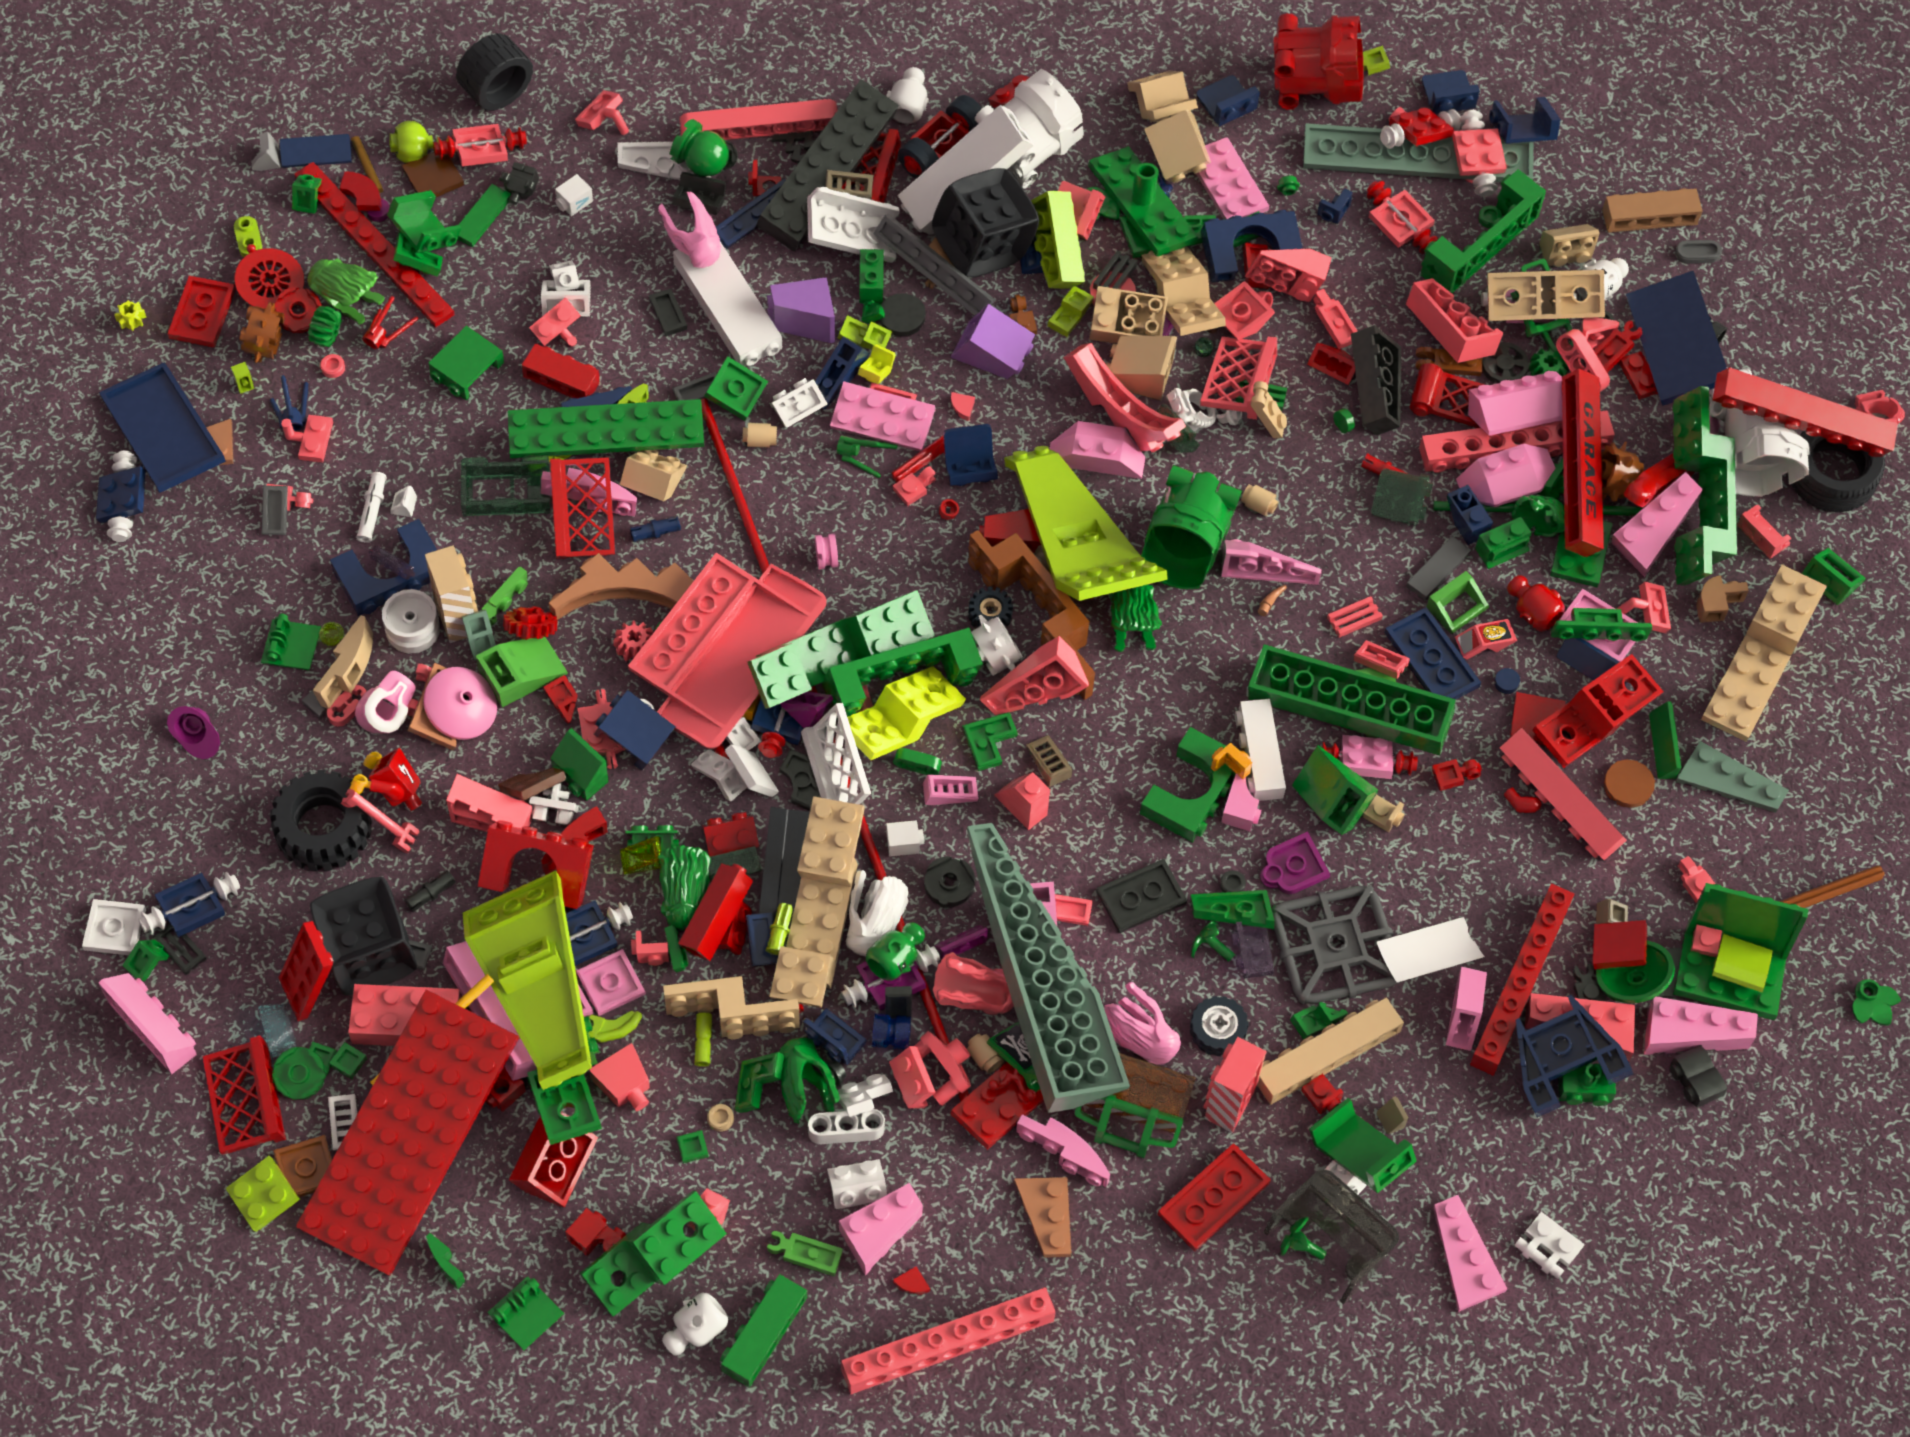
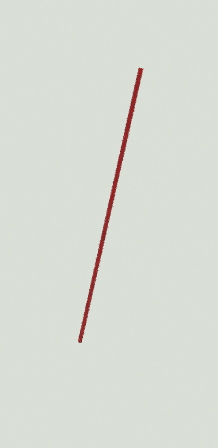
M701 399L704 420L763 574L770 566L709 403L707 399ZM812 686V690L808 691L818 693L815 686ZM841 756L840 765L842 766L843 759ZM848 777L847 788L850 786V777ZM863 814L860 835L876 878L881 881L887 875ZM901 916L896 926V931L902 933L905 923ZM919 968L917 970L926 984V988L919 992L935 1035L945 1045H948L950 1042L924 973ZM968 1090L958 1093L960 1101L969 1095Z

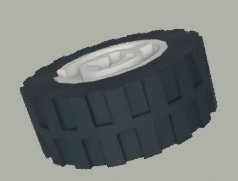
M1212 996L1210 999H1204L1201 1004L1199 1003L1196 1006V1010L1193 1011L1190 1022V1035L1193 1037L1194 1044H1197L1201 1051L1203 1050L1209 1055L1221 1056L1229 1043L1234 1045L1237 1037L1245 1040L1248 1031V1016L1243 1011V1007L1238 1005L1235 1000H1230L1225 996Z

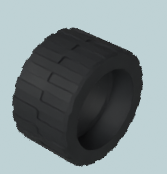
M496 33L481 38L464 53L457 66L456 79L459 85L480 108L486 111H494L506 107L522 95L532 79L533 64L510 37L505 34Z

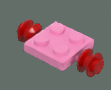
M1342 735L1341 751H1339L1336 743L1331 748L1326 747L1325 742L1322 743L1323 749L1335 758H1339V761L1359 776L1392 779L1393 767L1398 775L1402 770H1407L1409 776H1411L1412 771L1417 770L1418 757L1413 756V751L1408 756L1404 755L1402 750H1400L1396 756H1393L1392 742L1385 739Z

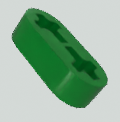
M898 748L893 759V763L897 767L924 775H938L942 765V761L933 755L907 748Z

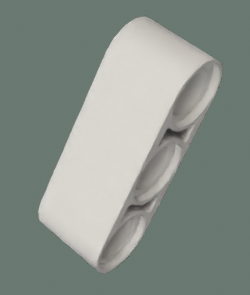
M876 1109L850 1117L846 1111L817 1113L811 1116L808 1121L809 1138L816 1144L877 1140L882 1137L885 1128L884 1115ZM874 1121L877 1122L879 1126L877 1128L872 1129L867 1127L866 1124L868 1122ZM848 1123L852 1125L853 1128L848 1131L842 1130L840 1126L842 1124ZM819 1125L826 1127V1130L821 1133L813 1129Z

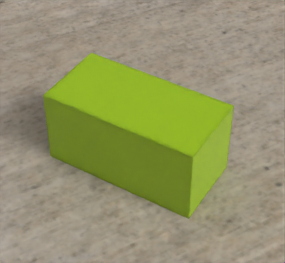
M243 362L232 366L231 370L240 394L254 389L251 374L246 363Z

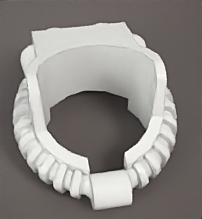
M1175 388L1167 395L1175 417L1183 420L1186 425L1185 430L1188 433H1193L1199 428H1207L1214 424L1218 411L1216 408L1200 406L1201 392L1196 389L1181 391V389ZM1190 402L1195 403L1202 410L1206 409L1208 415L1206 416L1201 411L1196 413V411L1191 406Z

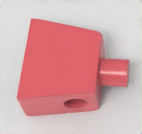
M632 1043L589 1069L591 1080L617 1107L630 1102L635 1111H639L648 1105L649 1101L643 1092L650 1088L649 1079Z

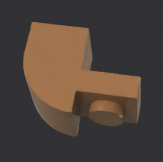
M1721 576L1709 579L1704 584L1696 604L1700 623L1724 621L1729 610L1727 603L1744 602L1749 591L1747 582L1738 583L1731 581L1723 584Z

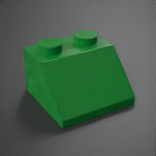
M570 728L551 756V765L554 768L563 770L566 776L565 781L569 784L568 788L576 797L581 796L587 801L609 782L606 760Z

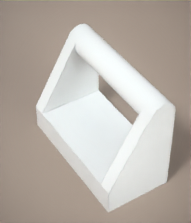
M543 280L541 291L542 316L565 297L581 316H590V280H578L580 286L576 289H584V291H548L556 290L554 280Z

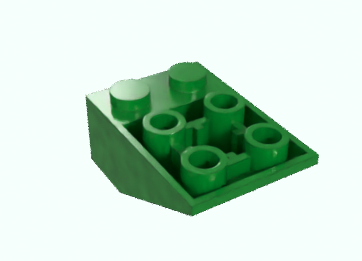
M1319 745L1292 784L1294 789L1320 819L1341 835L1354 828L1378 792L1377 788Z

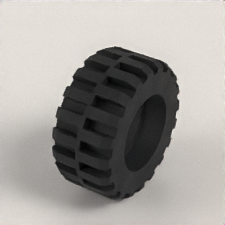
M317 770L315 774H311L308 771L303 773L304 776L299 779L295 776L289 780L290 785L288 787L283 785L279 790L280 797L276 796L272 802L273 809L270 810L271 827L280 851H283L284 857L289 861L294 860L296 866L304 868L305 865H308L309 871H318V867H323L324 871H331L334 865L338 864L339 868L347 865V859L350 858L353 861L359 856L358 849H365L367 845L366 838H370L372 831L370 826L372 824L371 816L358 806L347 808L341 804L343 798H347L346 792L350 789L353 779L348 776L342 778L340 772L331 771V774H327L326 770ZM363 792L359 794L364 799H366V797L363 795ZM330 805L341 809L345 813L342 823L330 833L309 835L298 829L301 817L314 807Z

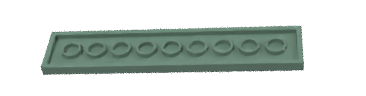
M1305 123L1303 168L1474 180L1478 176H1460L1452 137L1415 146L1408 139L1404 138L1401 146H1394L1389 149L1381 142L1380 134L1382 129ZM1500 137L1507 169L1505 173L1493 174L1496 177L1495 181L1502 182L1506 175H1512L1517 169L1533 180L1534 142L1505 144Z

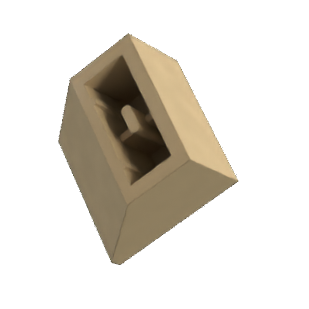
M1588 224L1546 230L1542 233L1539 245L1548 266L1555 265L1559 267L1572 262L1584 263L1591 260L1600 233L1598 229Z
M656 450L639 451L627 458L620 485L665 501L672 496L687 465L680 463L678 458L658 455Z

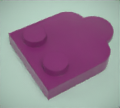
M1308 831L1269 849L1266 855L1267 865L1260 874L1261 881L1266 887L1272 889L1279 888L1286 894H1295L1330 878V872Z

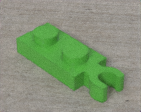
M779 1231L772 1232V1238L779 1240L780 1243L777 1246L768 1244L767 1251L772 1254L783 1252L785 1253L783 1256L784 1261L835 1277L843 1254V1248L795 1233L791 1234L789 1240Z

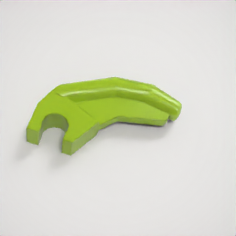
M630 1011L616 1020H606L599 1016L590 1015V1021L593 1023V1031L589 1032L590 1038L595 1037L597 1043L621 1039L637 1028L642 1014L639 1011Z

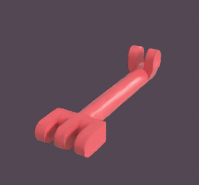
M348 789L346 792L347 798H343L341 804L347 808L358 806L393 833L396 837L392 844L400 851L408 854L411 848L406 843L413 845L415 839L411 835L418 836L420 831L409 822L403 823L400 827L353 789Z

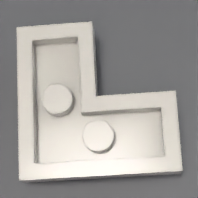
M874 1074L867 1077L865 1081L847 1083L838 1090L840 1096L839 1103L849 1117L874 1109L872 1099L893 1092L891 1082L885 1074Z

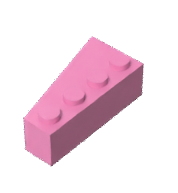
M1685 472L1615 532L1611 543L1645 577L1654 562L1661 555L1663 549L1675 535L1677 529L1700 499L1703 489Z
M1655 997L1648 1007L1644 1055L1688 1051L1699 1045H1702L1705 1050L1715 1049L1716 1051L1749 1049L1756 1038L1758 1014Z

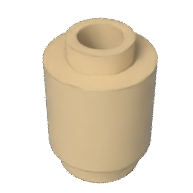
M748 423V428L743 427V442H747V447L770 448V445L776 446L777 426H771V424Z
M1250 484L1246 487L1241 498V502L1245 503V507L1264 516H1267L1268 513L1273 514L1279 501L1276 500V494L1258 485L1252 486Z
M977 1034L968 1041L969 1046L967 1050L980 1069L990 1074L997 1070L1004 1063V1060L987 1044L988 1039H990L987 1034L982 1036Z

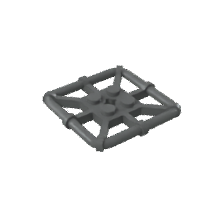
M1371 885L1354 886L1326 893L1324 890L1318 891L1316 895L1284 901L1278 905H1273L1271 908L1274 917V931L1281 950L1279 956L1281 961L1285 963L1293 992L1298 998L1299 1003L1303 1005L1305 1003L1316 1004L1343 997L1351 999L1355 998L1357 994L1385 989L1401 983V981L1396 982L1386 964L1368 955L1364 942L1392 938L1394 935L1392 928L1388 926L1379 896ZM1361 896L1351 914L1333 917L1328 902ZM1369 899L1378 929L1361 933L1356 918ZM1319 905L1322 909L1324 920L1308 922L1290 911ZM1282 919L1304 930L1309 944L1290 948ZM1334 938H1337L1338 942H1343L1340 948H1335L1331 945ZM1313 954L1317 969L1305 989H1303L1294 957ZM1365 964L1385 975L1386 978L1354 984L1349 967ZM1341 969L1345 987L1310 994L1324 972Z

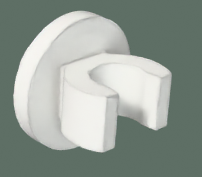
M1221 409L1225 413L1216 416L1222 424L1229 422L1230 425H1236L1242 418V412Z

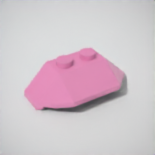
M1077 421L1050 443L1049 449L1059 453L1070 468L1142 479L1145 456L1126 428Z
M1521 444L1478 458L1456 478V482L1459 488L1469 485L1481 504L1497 507L1518 500L1523 495L1529 496L1540 493L1556 468L1547 449Z

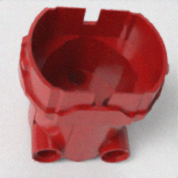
M1286 13L1279 16L1277 34L1274 36L1275 89L1279 91L1278 104L1281 108L1287 110L1296 108L1299 104V95L1324 94V97L1334 104L1362 101L1364 57L1362 38L1357 39V33H1361L1359 16L1338 17V15H1333L1322 27L1298 28V18L1295 15Z

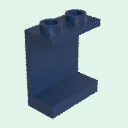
M1536 97L1533 114L1507 115L1498 100L1493 101L1492 110L1489 112L1490 123L1494 125L1495 129L1499 130V135L1505 144L1557 140L1561 119L1545 97Z
M627 690L623 696L617 694L609 705L613 708L608 715L603 713L597 720L595 725L598 729L594 735L598 737L601 732L637 758L638 760L634 763V766L643 770L676 726Z

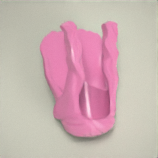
M686 192L695 217V228L690 233L678 230L661 203L658 211L663 218L664 227L674 246L690 257L694 267L705 268L713 265L720 255V238L717 235V230L711 216L707 213L699 198L692 192Z
M1129 982L1126 984L1127 991L1154 1014V1020L1138 1004L1131 1002L1126 997L1119 1000L1118 1003L1135 1018L1126 1013L1117 1004L1105 1005L1104 1010L1114 1040L1121 1047L1131 1050L1149 1063L1164 1065L1179 1051L1181 1045L1180 1037L1177 1032H1174L1167 1025L1157 1003L1148 997L1142 989L1138 988L1134 982Z

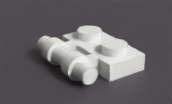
M1541 1212L1524 1233L1532 1241L1528 1243L1520 1237L1514 1246L1522 1251L1521 1255L1525 1258H1531L1542 1267V1271L1546 1274L1551 1273L1558 1279L1564 1270L1556 1265V1263L1560 1261L1568 1267L1585 1244ZM1541 1246L1552 1256L1547 1258L1537 1248Z

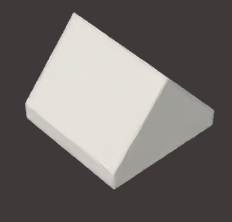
M407 486L395 493L391 514L412 517L417 495L411 486Z

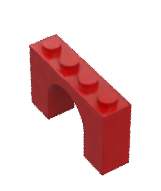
M497 821V823H493L488 827L478 887L499 892L506 890L509 886L513 861L517 852L526 848H536L547 853L556 865L557 873L561 878L564 906L578 909L582 905L594 845L587 844V840L574 837L572 840L562 838V834L556 832L539 833L534 827L523 826L522 829L512 827L513 824L507 821Z

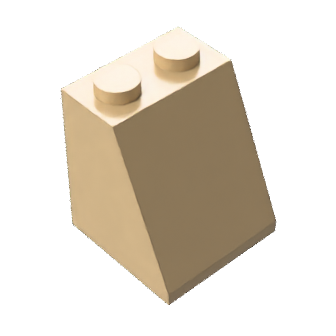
M1184 110L1144 129L1165 180L1177 183L1186 178L1185 174L1192 171L1194 174L1207 169L1206 165L1211 163L1194 114Z
M1120 336L1118 344L1112 345L1110 358H1113L1112 362L1106 365L1131 393L1161 400L1173 364L1177 337Z

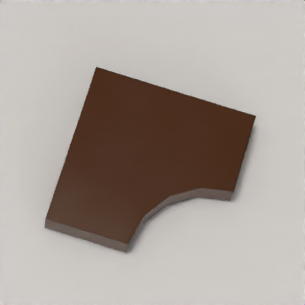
M551 767L532 774H518L499 783L498 786L500 792L526 800L564 781L566 776L563 770Z

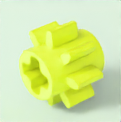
M127 300L122 305H118L120 313H115L114 315L116 321L120 323L121 329L126 327L134 331L138 326H143L142 319L146 318V314L141 309L139 302L135 304Z

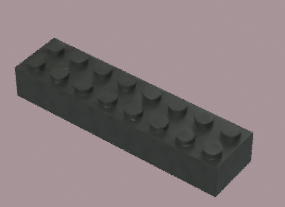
M860 79L761 213L756 226L795 252L808 234L807 198L816 188L825 187L827 170L853 173L894 117L899 105ZM833 178L832 188H837V178Z

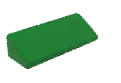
M1668 701L1649 713L1658 779H1676L1681 770L1673 705L1671 701Z

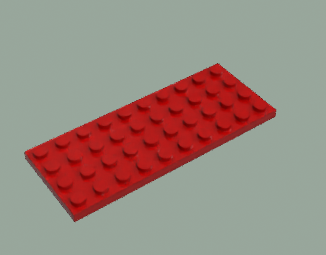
M426 989L296 1227L391 1276L520 1037Z

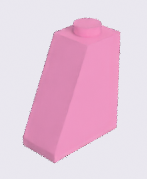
M1461 967L1446 1039L1447 1046L1471 1051L1482 1015L1487 972Z

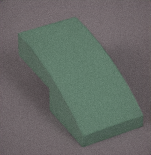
M486 609L462 616L469 647L475 661L476 655L496 646L492 634L493 631Z

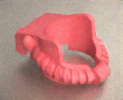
M1883 390L1856 395L1855 410L1870 415L1872 413L1884 414L1888 417L1885 420L1897 424L1905 417V412L1898 401L1892 397L1890 399L1885 397Z

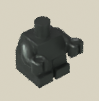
M514 162L511 174L502 171L499 180L504 183L505 189L511 193L509 202L517 205L520 198L527 200L534 193L539 176L536 168Z

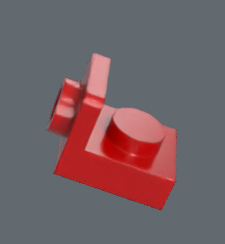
M1323 1073L1301 1089L1302 1093L1320 1115L1327 1110L1331 1112L1337 1105L1342 1103L1341 1099L1344 1092L1341 1088L1336 1090Z

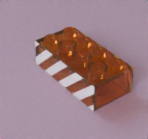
M1119 1053L1130 1087L1115 1093L1116 1098L1148 1109L1153 1107L1161 1112L1184 1119L1196 1077ZM1099 1099L1085 1105L1103 1111L1105 1101ZM1112 1108L1111 1114L1146 1125L1147 1119ZM1157 1118L1154 1128L1175 1134L1176 1124Z

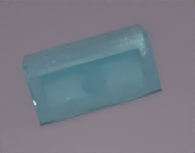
M286 1004L258 1006L272 1059L278 1058L282 1052L290 1048L297 1047Z

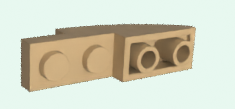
M361 615L341 642L338 643L333 651L337 658L313 689L322 707L329 709L342 691L351 693L365 671L373 644V632L365 616Z

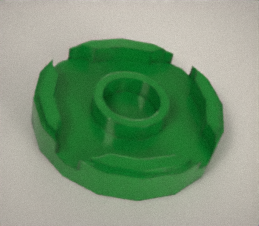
M293 1047L282 1052L273 1066L272 1077L276 1089L285 1097L294 1100H303L314 1096L322 1088L326 1078V1068L322 1058L313 1050L304 1047Z

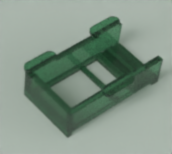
M524 456L522 461L488 462L485 457L463 458L461 460V509L463 517L527 513L551 514V496L541 494L543 471L550 472L548 456ZM527 478V499L514 498V479ZM510 479V498L473 501V480Z

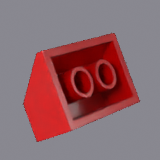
M561 1111V1115L569 1117L566 1113ZM540 1116L509 1181L528 1194L565 1207L598 1137L593 1133H587L550 1145Z

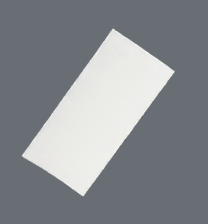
M1464 917L1377 942L1382 957L1396 982L1484 957L1475 941L1471 939Z

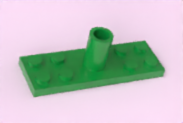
M1129 146L1089 160L1088 167L1156 257L1197 243L1198 235L1158 185V168L1155 165L1141 163Z

